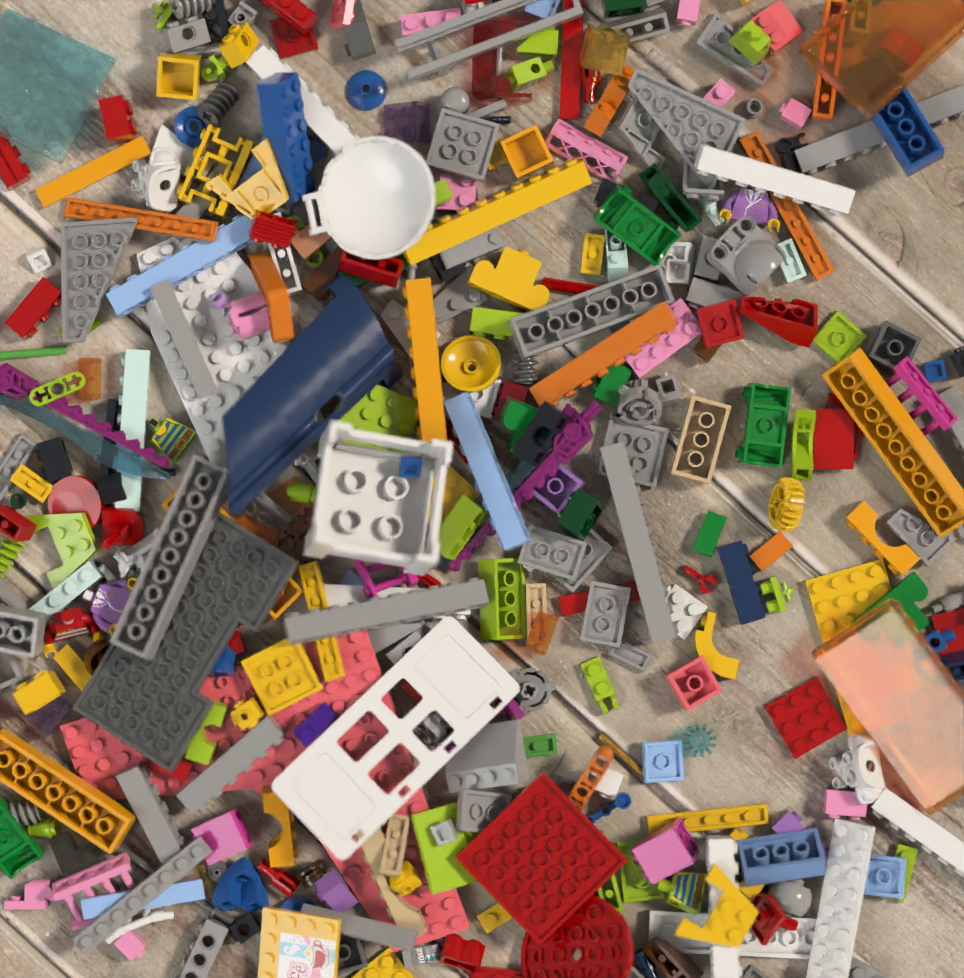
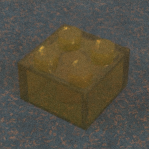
M588 23L579 60L580 65L586 69L622 75L631 38L630 34L624 30Z

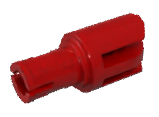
M581 59L580 83L584 86V104H589V96H591V104H596V86L601 82V59H597V78L593 77V59H589V77H585V59Z
M265 858L256 868L271 879L270 884L288 898L292 896V892H295L297 886L301 884V881H298L296 877L284 868H270V863Z

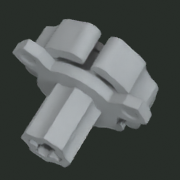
M643 378L634 380L632 388L625 385L618 388L620 397L617 412L621 414L620 418L630 424L634 423L644 426L653 424L654 419L660 418L662 411L661 401L666 400L664 391L655 392L650 388L648 380ZM653 407H655V413L653 411L650 412Z
M533 667L522 670L515 668L510 672L512 678L517 681L520 687L519 693L516 695L520 702L515 697L513 700L525 715L528 711L541 709V704L534 707L529 705L540 702L544 697L545 691L547 695L543 703L547 704L551 692L556 690L555 681H549V678L542 670L537 673L543 677L545 683L535 675L523 676L527 672H535ZM527 685L533 687L534 695L530 696V694L527 693Z
M433 711L413 729V734L418 739L425 735L421 742L427 749L436 750L448 738L445 735L447 732L443 727L447 721L437 711Z

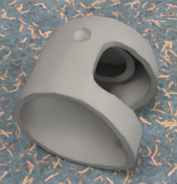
M451 87L444 91L441 97L442 108L464 113L469 107L465 114L470 113L471 102L465 90L460 87Z

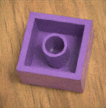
M559 463L556 475L552 477L547 475L544 487L540 489L535 487L533 495L559 514L561 509H565L568 505V498L573 491L576 492L578 488L582 489L586 482Z

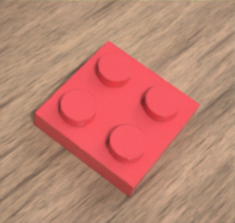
M333 0L328 28L337 30L350 26L354 19L353 6L357 0Z

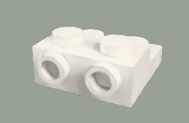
M669 585L667 587L668 594H665L666 601L672 604L674 613L670 614L672 622L676 621L679 630L677 635L685 640L708 606L678 585Z

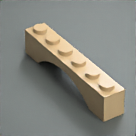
M380 826L361 845L364 851L362 852L363 859L366 864L369 863L371 866V877L374 882L379 884L380 889L378 891L383 901L386 900L388 904L387 912L390 919L394 918L397 926L418 931V936L427 933L428 930L420 909L409 904L397 891L394 893L388 885L390 881L388 876L380 874L386 832L383 826ZM361 830L354 834L356 842L364 835Z

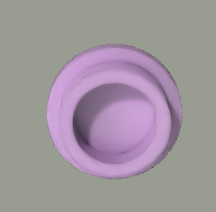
M217 291L210 298L211 306L215 310L224 309L225 303H228L230 300L229 295L223 291Z

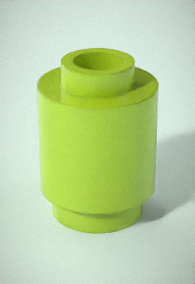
M293 481V484L288 485L287 496H290L291 501L315 502L317 486H313L311 483Z

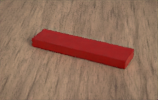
M635 580L615 584L631 588L629 602L640 600ZM589 590L559 596L563 616L585 612Z

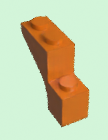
M624 64L620 66L609 82L601 99L591 112L584 128L599 137L603 135L630 91L628 83L634 73L633 68Z

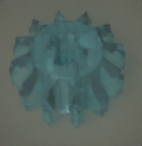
M695 723V730L690 726L687 727L691 732L690 735L683 733V736L689 738V740L682 741V744H690L685 749L686 752H690L694 748L692 752L694 757H696L698 751L700 757H704V750L711 754L712 752L708 747H716V744L710 742V740H715L717 737L714 735L709 736L713 732L712 728L705 732L706 724H703L700 730L699 724ZM699 735H702L704 743L697 745L694 739L696 736L699 738Z

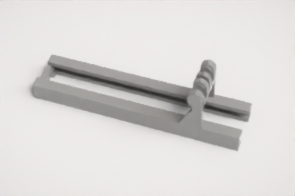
M501 0L397 39L394 45L398 53L425 44L428 48L431 62L405 71L409 81L436 72L437 77L447 75L449 69L457 63L581 17L584 12L579 0H572L574 5L572 9L444 57L440 55L441 50L437 48L435 43L438 38L538 0Z

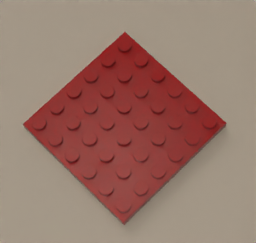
M544 772L532 781L455 856L461 865L539 945L548 939L628 861L615 845Z

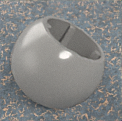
M799 879L772 883L768 890V894L773 896L783 911L800 917L806 914L812 902L811 890L803 887L805 881Z

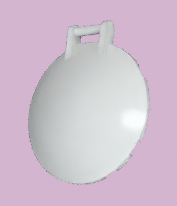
M371 136L356 140L342 148L341 152L334 159H331L327 165L318 192L303 195L302 200L306 204L310 236L328 233L338 246L350 254L366 259H385L405 252L423 236L434 213L436 191L431 171L416 150L397 139ZM315 200H317L322 224L320 227H318L313 203Z

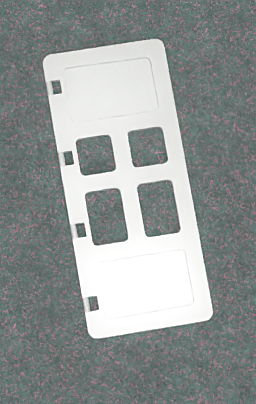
M447 616L273 781L272 789L338 859L345 860L519 693V684L455 618ZM401 679H406L423 697V700L403 719H399L382 702V697ZM498 696L502 702L493 709L489 704ZM371 711L389 729V732L360 761L354 762L337 744V741L365 713ZM432 711H437L454 729V732L435 751H429L413 734V729ZM453 741L457 746L447 753L444 748ZM401 743L419 760L420 765L390 794H385L370 779L368 773L391 750ZM407 785L411 790L402 798L398 792ZM361 830L364 835L355 842L351 837Z

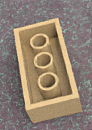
M694 395L690 397L669 474L704 484L711 483L731 410L730 405Z

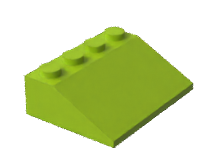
M458 800L411 815L431 894L477 882L455 856L480 832L456 830L459 838L439 847L431 830V827L451 819L454 828H456Z

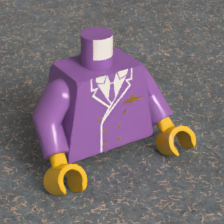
M749 185L748 189L740 188L739 191L733 192L724 201L722 210L717 218L718 221L721 217L726 218V224H728L729 221L737 222L743 216H750L758 227L766 228L768 224V232H770L771 227H775L777 232H779L780 228L773 200L768 197V193L754 190L755 186Z
M137 578L107 581L104 585L100 584L97 592L89 589L85 590L82 600L92 603L90 611L93 613V620L101 630L113 635L137 582Z

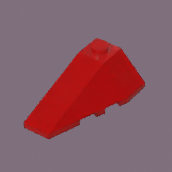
M741 296L740 313L790 343L807 348L810 347L818 328L817 304L799 299L783 302L782 298H775L774 301H767L763 297Z

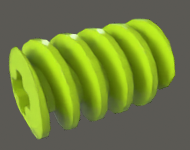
M5 536L7 541L0 540L2 548H0V577L5 578L2 572H9L6 565H14L11 558L15 560L19 558L16 552L23 553L21 546H28L24 541L14 542L8 536Z

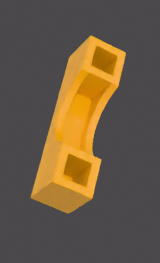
M864 500L860 501L844 517L847 520L845 524L853 532L857 530L861 535L859 537L866 546L870 544L875 549L873 553L881 561L884 559L889 564L887 568L894 575L898 573L903 576L920 558L907 544L891 547L882 543L875 532V522L878 514Z
M263 785L264 812L275 816L282 825L280 834L269 840L270 868L295 866V858H299L298 846H294V840L297 839L296 827H292V821H295V813L273 791L272 785Z

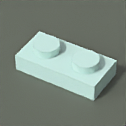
M792 238L777 244L786 255L780 267L787 284L807 276Z

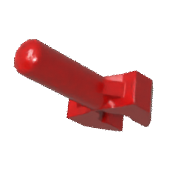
M688 565L683 566L682 571L699 583V591L702 593L713 592L705 587L703 581H711L717 586L715 576L710 573L707 576H702Z

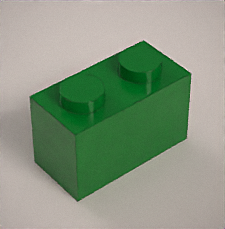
M623 365L611 367L608 369L609 373L603 376L600 382H595L591 391L595 393L593 398L615 408L620 397L618 388L626 385L633 371Z

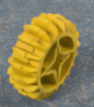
M780 478L773 486V491L770 492L771 496L768 505L769 522L773 529L787 532L796 529L797 524L800 523V518H802L805 503L804 487H802V482L795 478Z

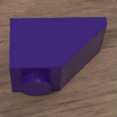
M324 701L292 733L307 747L338 715Z

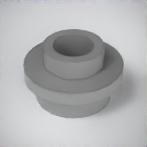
M750 98L744 105V111L749 117L757 118L764 112V103L759 98ZM751 105H756L758 110L752 111Z

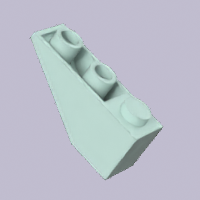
M604 228L608 282H613L628 276L626 243Z

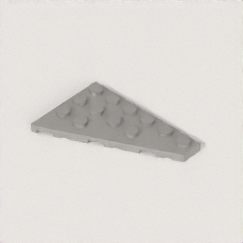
M636 68L628 83L629 89L708 189L713 190L718 180L717 175L710 173L709 176L699 174L698 169L693 167L700 144L731 152L746 119Z
M137 218L60 223L62 343L85 342L138 223Z

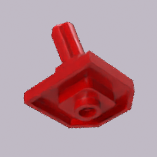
M102 508L103 540L100 542V546L104 550H108L113 545H135L144 537L143 517L133 508Z
M756 894L751 904L759 913L750 929L761 945H767L779 927L790 931L797 930L798 921L787 917L771 894Z

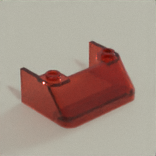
M500 16L477 23L473 30V46L511 32L514 27H524L534 23V17ZM497 49L473 57L472 95L476 100L497 102L505 99V102L531 103L532 93H512L511 81L504 76H496Z

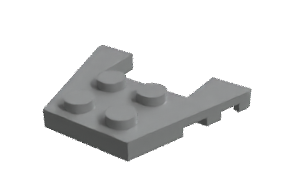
M634 95L617 128L648 167L655 163L661 168L666 158L650 148L661 128Z

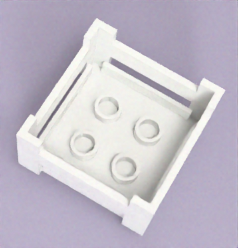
M331 421L320 437L317 457H321L314 512L311 530L306 535L303 555L324 559L329 554L404 567V573L424 576L438 562L440 543L437 542L446 470L447 466L451 463L453 442L433 439L430 443L355 430L351 429L352 424ZM345 439L420 453L419 456L422 457L420 477L399 476L401 456L415 455L343 443ZM433 477H435L436 479L434 486L426 550L424 551Z

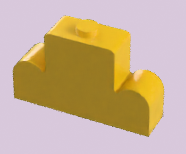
M505 247L501 251L495 268L489 261H479L473 267L466 283L470 287L527 312L545 307L549 299V290L544 285L533 286L541 262L530 257L528 252L521 249L516 251Z

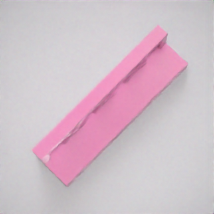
M561 119L557 120L545 142L547 148L567 159L576 158L584 161L587 170L613 182L616 181L629 158ZM553 136L561 139L563 145L557 146L551 142ZM569 148H577L580 155H573ZM587 157L595 158L598 164L591 165L588 163ZM609 166L615 169L614 176L606 173L604 167Z

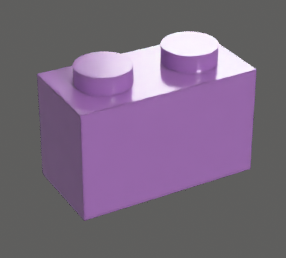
M335 869L314 882L318 889L315 892L321 902L324 901L328 909L344 913L359 903L351 887Z

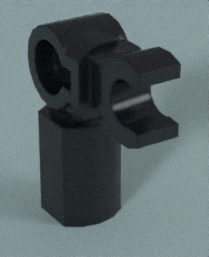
M799 133L795 138H781L775 144L776 152L781 155L780 161L783 168L798 172L793 153H790V151L795 150L796 147L799 149L808 145V143L801 144L799 142V138L804 137L805 133Z

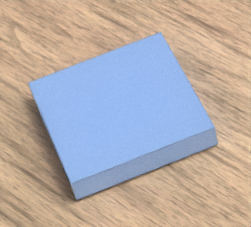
M682 740L641 742L644 783L684 780Z
M871 854L864 895L904 899L907 858Z

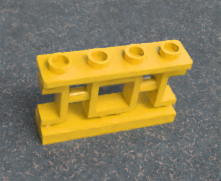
M209 124L207 128L204 127L200 139H202L199 147L196 146L192 155L194 161L192 165L187 166L184 174L187 177L184 184L180 183L177 194L180 201L190 205L194 196L211 202L208 210L209 213L225 219L231 203L221 198L218 208H216L218 200L209 196L211 190L205 186L212 179L203 176L210 159L227 166L223 177L232 189L235 190L252 155L251 150L255 148V143L239 137L236 146L218 139L221 129ZM214 134L212 142L221 146L217 155L206 152L203 159L202 157L210 138ZM241 146H243L232 171L233 162L224 159L227 151L230 149L239 153ZM196 171H198L196 179L205 182L203 190L199 192L191 188L187 196Z

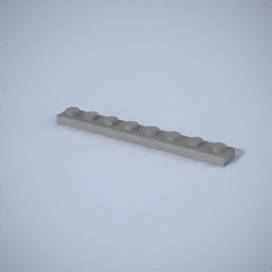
M198 835L75 935L72 940L86 955L207 857L213 850Z

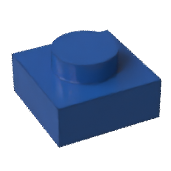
M319 138L310 141L309 150L313 163L327 157Z
M944 359L922 363L925 378L929 383L947 379Z
M401 456L399 476L420 477L422 457Z

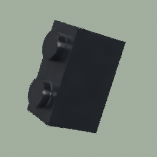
M59 436L36 444L38 449H35L38 460H42L44 468L41 470L45 480L48 479L50 483H53L62 478L75 475L63 437Z

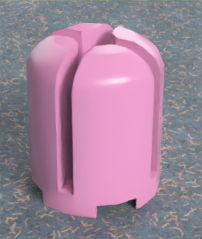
M261 292L225 303L226 308L230 307L229 321L233 332L240 336L238 341L270 331L267 305Z

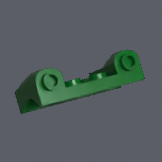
M617 184L592 217L597 223L655 266L659 265L669 247L682 236L678 230L679 226L671 219L669 221L662 220L631 195L633 191L628 186Z
M754 382L748 383L746 387H743L742 398L745 399V403H748L744 441L735 449V458L738 459V463L782 468L791 387L771 386Z
M0 796V869L11 880L26 866L41 860L44 857L45 851L33 836L30 838L7 809V803Z

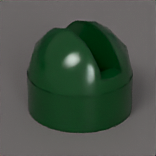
M16 493L10 498V504L14 509H22L26 505V497L21 493ZM19 496L20 506L17 507L15 497Z

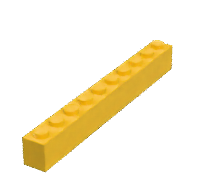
M571 158L565 161V165L560 167L553 166L547 169V173L543 175H533L525 183L518 182L505 192L501 190L494 193L490 199H480L470 208L463 207L458 209L457 213L452 216L445 215L438 219L439 222L429 224L427 230L417 243L403 252L406 262L410 265L418 263L591 184L592 182L584 161Z

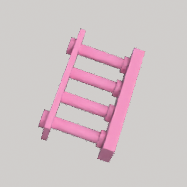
M127 852L52 883V893L55 900L64 898L73 913V916H70L72 931L86 927L96 918L84 920L83 912L80 911L71 894L82 890L86 897L95 896L90 886L97 883H102L107 893H114L116 891L109 878L116 875H121L128 890L136 887L128 872L131 869V863Z

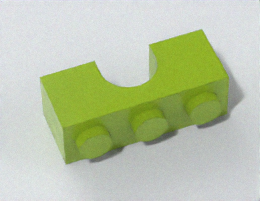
M211 698L209 699L215 702L186 750L185 757L205 765H209L212 762L217 746L216 742L206 737L205 727L207 725L221 727L229 704Z

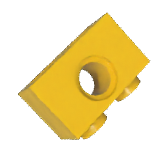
M247 22L240 25L238 23L232 25L219 47L220 52L231 68L247 62L260 42Z

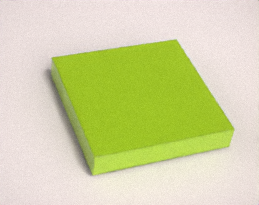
M837 310L815 335L812 343L837 363L855 351L868 336Z

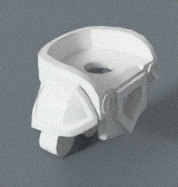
M165 147L155 148L151 152L149 163H146L144 159L133 161V170L138 172V178L132 180L131 187L133 191L140 193L141 198L146 200L147 210L168 214L177 207V190L180 181L179 171L181 165L175 154ZM164 180V190H161L160 184Z
M157 527L150 535L134 546L119 553L118 569L121 573V578L127 577L133 566L137 572L142 571L160 531V527Z
M851 734L848 738L850 750L846 751L842 758L832 757L829 760V767L837 770L838 777L833 778L832 786L834 789L844 790L849 785L850 788L856 789L857 800L861 804H870L880 796L883 791L882 789L886 787L881 769L879 743L866 735Z

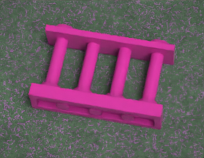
M908 356L893 367L896 373L885 380L889 388L900 379L909 387V389L897 397L902 404L914 394L922 403L909 413L910 417L914 420L925 411H928L935 419L921 429L925 437L939 426L944 431L947 430L958 420L956 415Z
M353 559L363 582V592L366 598L379 597L378 592L401 583L406 584L407 588H412L419 582L417 575L404 573V567L398 566L401 572L399 576L374 585L369 574L392 565L375 563L366 567L363 560Z

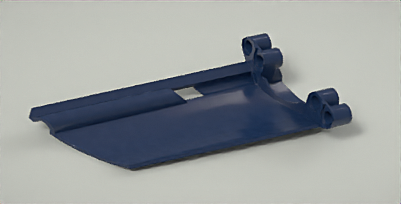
M338 274L325 286L334 299L222 416L229 481L227 500L230 513L237 515L315 443L331 421L337 422L379 382L389 389L403 376L395 362L394 350L388 344L373 311L357 286L342 274ZM334 395L340 396V406L324 421L318 423L315 420L316 412Z

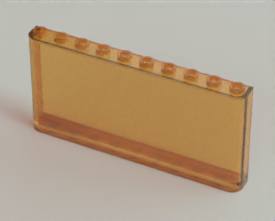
M854 0L851 3L847 2L840 9V13L837 16L833 14L827 20V25L823 28H817L810 40L805 39L798 48L800 50L798 54L863 116L870 120L964 35V0Z
M891 597L815 647L812 655L921 806L929 815H932L964 795V690L959 683H955L951 678L952 673L946 666L943 667L940 663V657L937 652L929 648L926 637L922 633L919 634L915 629L916 625L912 618L904 614L901 603Z

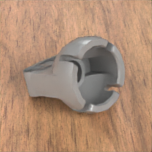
M743 216L713 244L706 257L711 265L716 266L743 294L748 296L758 287L759 283H762L782 263L786 255L756 225L752 217ZM741 223H745L748 226V231H744L741 228ZM715 250L721 253V259L714 256Z

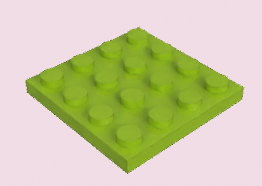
M377 384L337 422L352 424L351 429L410 439L417 422L415 407L419 406L417 401ZM341 398L339 399L335 409H337L340 406ZM345 439L343 441V443L382 449L398 453L405 452V450L384 447Z

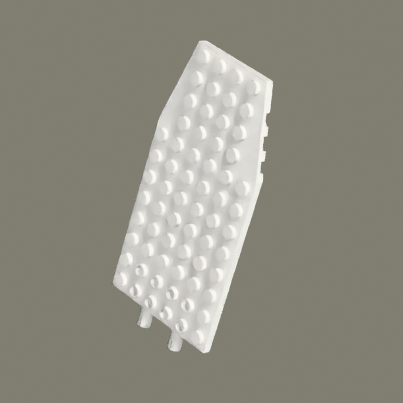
M171 237L137 253L140 274L145 272L144 269L152 264L158 265L167 255H175L180 252V248L188 244L191 246L197 240L183 238L179 242L176 238ZM237 253L173 288L218 392L202 399L198 398L155 299L146 304L151 334L210 462L228 469L222 416L290 345L288 340L273 343L270 331L238 341L240 336L239 334H234L229 321L230 307L218 310L212 308L210 298L217 291L227 293L230 297L229 302L261 292L252 275V271ZM320 409L315 414V420L318 423L325 420ZM303 454L299 456L302 464L307 462ZM298 458L294 461L295 467L300 465Z

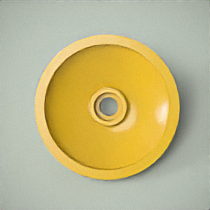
M467 335L457 338L443 352L441 358L442 374L447 383L456 390L467 393L482 391L491 386L499 376L501 370L500 353L496 346L484 337ZM470 367L476 368L474 371H469Z

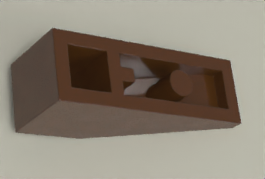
M337 246L301 283L318 302L321 300L325 302L331 296L325 286L339 272V264L344 251L340 246Z
M657 936L642 948L667 978H701L704 974L691 958Z

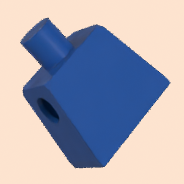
M952 628L941 633L936 629L908 643L917 661L920 662L947 649L946 643L957 638ZM937 638L939 644L931 646L930 640Z

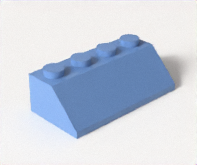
M817 828L737 840L745 887L826 875L825 857Z

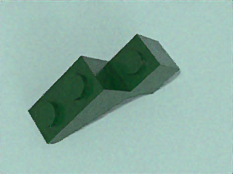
M655 163L639 174L648 191L659 200L668 217L686 233L702 221L697 212L673 186L664 171Z

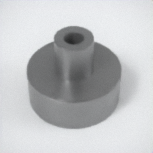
M223 861L211 864L208 868L209 878L219 882L228 866Z

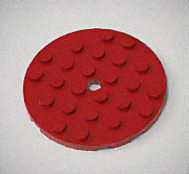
M592 895L541 945L527 932L525 933L521 948L524 978H629L634 956L632 935L626 920L618 909L608 901ZM579 949L582 955H580L579 959L575 960L573 953Z

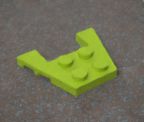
M85 512L25 516L36 524L37 527L34 533L46 527L49 528L63 562V566L46 573L52 589L71 576L100 550Z

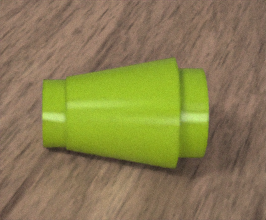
M49 818L37 824L29 825V836L54 838L60 833L58 820Z

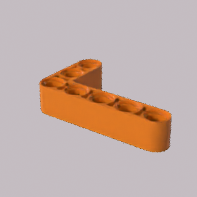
M262 251L248 254L249 268L266 301L273 343L294 339L288 290L269 252Z
M600 746L596 749L567 795L572 802L577 804L576 806L580 810L583 809L610 766L613 751L607 746Z

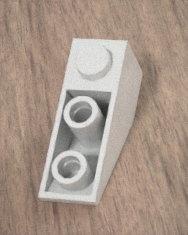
M584 768L561 770L558 772V775L562 776V781L572 784L573 781H577ZM608 768L595 789L599 791L598 795L610 799V796L616 797L624 774Z

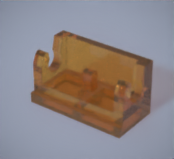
M79 358L78 372L85 376L86 384L84 388L78 391V400L101 399V358ZM78 378V386L80 385L79 382L82 380L81 378Z
M538 610L524 649L545 656L559 618Z

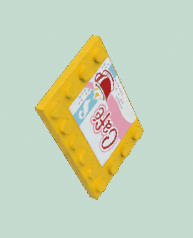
M268 906L263 907L258 978H337L341 918Z

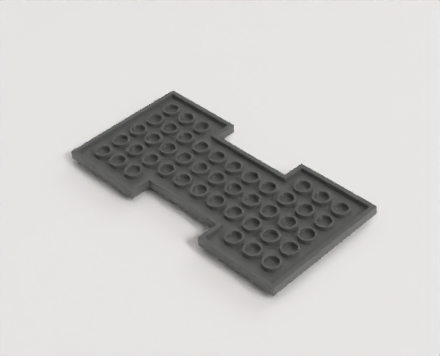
M219 512L154 659L142 658L111 643L72 709L168 772L173 773L215 702L199 692L240 623L255 632L259 631L300 562Z

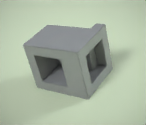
M240 1L238 7L227 20L230 24L229 28L236 23L240 25L244 22H247L252 27L259 14L246 3ZM240 15L245 16V20L238 21V17Z
M669 372L658 375V379L655 380L657 391H664L666 395V400L661 401L662 404L680 399L682 396L675 374L670 375ZM664 384H669L671 389L665 391L663 389Z

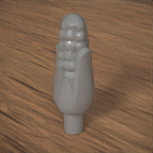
M964 591L942 598L940 603L931 606L933 613L935 614L940 611L951 612L964 605Z

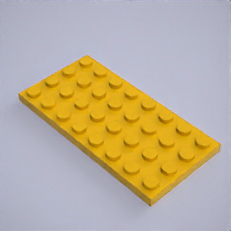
M879 559L805 580L848 735L862 733L913 718L909 691L920 689L907 642L902 647L894 646L882 630L878 639L873 641L865 640L850 624L891 589L884 561Z

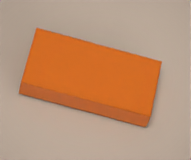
M779 531L749 557L763 572L791 549L793 545Z

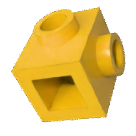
M251 697L246 702L242 699L233 706L234 710L230 714L232 715L231 720L236 727L240 726L242 730L248 727L250 730L259 723L258 719L265 712L255 698Z
M407 860L403 862L401 877L388 876L390 889L394 893L397 891L402 897L410 894L414 889L423 884L416 868Z

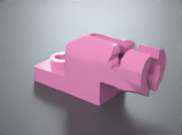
M32 880L25 884V899H22V895H12L10 899L4 901V909H46L48 907V900L50 902L56 901L52 893V880Z

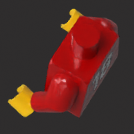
M81 607L53 613L51 619L45 623V645L43 646L45 657L48 658L47 654L49 652H53L54 656H57L53 642L93 633V643L98 640H104L105 634L100 631L101 629L93 620V613L85 612Z

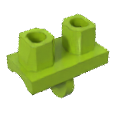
M165 0L162 1L160 6L155 3L152 6L156 10L153 18L158 20L161 14L163 15L156 26V30L162 33L161 28L167 27V23L172 22L170 18L174 14L171 5L165 10L168 2Z
M212 55L209 57L212 64H206L201 70L202 77L208 82L215 81L218 76L222 81L226 80L225 74L234 68H231L223 55L217 59Z
M776 576L769 577L767 581L759 584L762 595L773 592L774 600L765 602L768 613L787 611L782 595H784L786 602L792 601L790 593L795 591L794 587L788 589L786 581L780 583L782 591H780Z

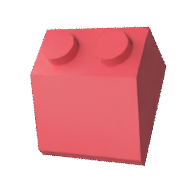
M781 0L765 8L751 19L771 38L769 53L772 56L804 33V30Z
M702 655L664 675L685 711H689L722 691Z

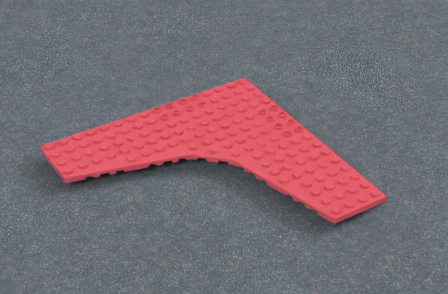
M367 631L336 637L346 677L327 683L324 679L316 641L302 643L324 688L272 714V717L286 731L282 736L284 740L276 747L272 744L267 749L269 753L261 760L256 758L252 762L254 766L246 773L241 771L237 775L239 779L231 786L226 784L222 788L223 791L252 789L262 794L263 785H272L273 781L383 677ZM242 663L235 664V676L208 677L199 692L207 698L229 704L221 727L216 725H207L205 727L206 737L217 743L212 762L209 765H205L185 758L187 752L183 755L182 758L193 762L186 782L149 768V758L86 717L62 724L60 729L77 776L111 799L117 800L127 799L116 778L120 770L140 761L143 766L146 765L148 767L152 783H155L159 788V796L177 795L250 731L248 727L242 730L240 726L236 727L232 722V715L230 713L234 710L233 706L242 699L246 702L251 697H254L265 712L258 719L259 722L268 713ZM388 691L382 697V702L400 719L390 691ZM325 701L338 717L312 743L305 747L292 732ZM368 711L338 739L337 744L354 762H358L388 734L389 729L371 711ZM400 743L368 773V776L385 794H390L409 776L408 773L411 772L412 768H417L413 754ZM405 785L398 794L403 798L411 789ZM423 787L414 793L394 814L411 817L415 813L429 809ZM389 819L382 825L386 834ZM411 819L404 861L407 860L416 868L423 884L402 898L412 906L420 909L428 926L427 933L417 937L414 945L417 946L469 929L470 924L457 887L431 894ZM322 843L370 918L397 926L394 918L390 919L388 915L386 900L383 901L380 897L378 882H374L371 877L370 871L372 869L370 864H366L363 859L362 852L364 851L362 846L360 845L347 859L340 860ZM390 947L394 953L402 951L401 949Z

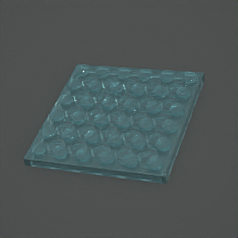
M6 8L0 19V136L62 164L115 64V58Z

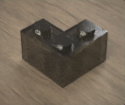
M71 830L49 840L64 878L105 860L101 848L94 843L78 848Z

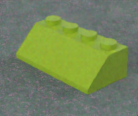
M519 558L478 559L479 580L484 579L489 599L488 606L480 608L481 640L527 638L525 570L522 564L517 563Z

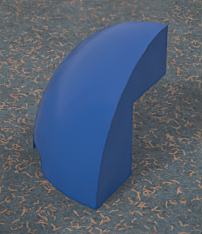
M242 857L234 862L221 876L214 891L213 906L227 911H233L235 908H244L246 912L260 911L265 906L269 907L268 894L263 879L256 867L246 857Z

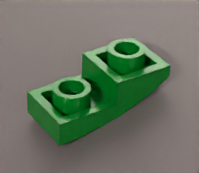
M708 510L692 551L711 558L727 517Z

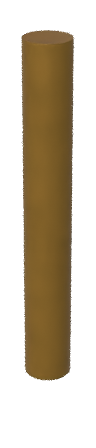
M601 733L597 739L612 749L615 755L643 778V767L605 734Z

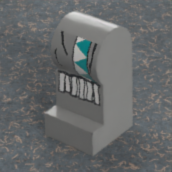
M439 943L414 946L412 952L402 950L405 969L439 961L441 956Z

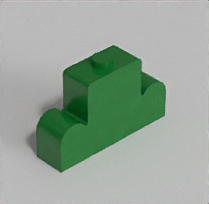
M507 397L501 410L500 418L506 428L514 430L507 445L512 452L516 441L521 438L527 424L536 415L538 408ZM551 430L545 431L541 438L543 447L549 451L542 463L553 452L554 438L558 434Z
M911 572L850 624L865 640L873 641L878 639L882 630L894 646L902 647L909 640L913 642L921 635L919 632L929 624V620L914 603L925 600L928 595V588L915 572Z

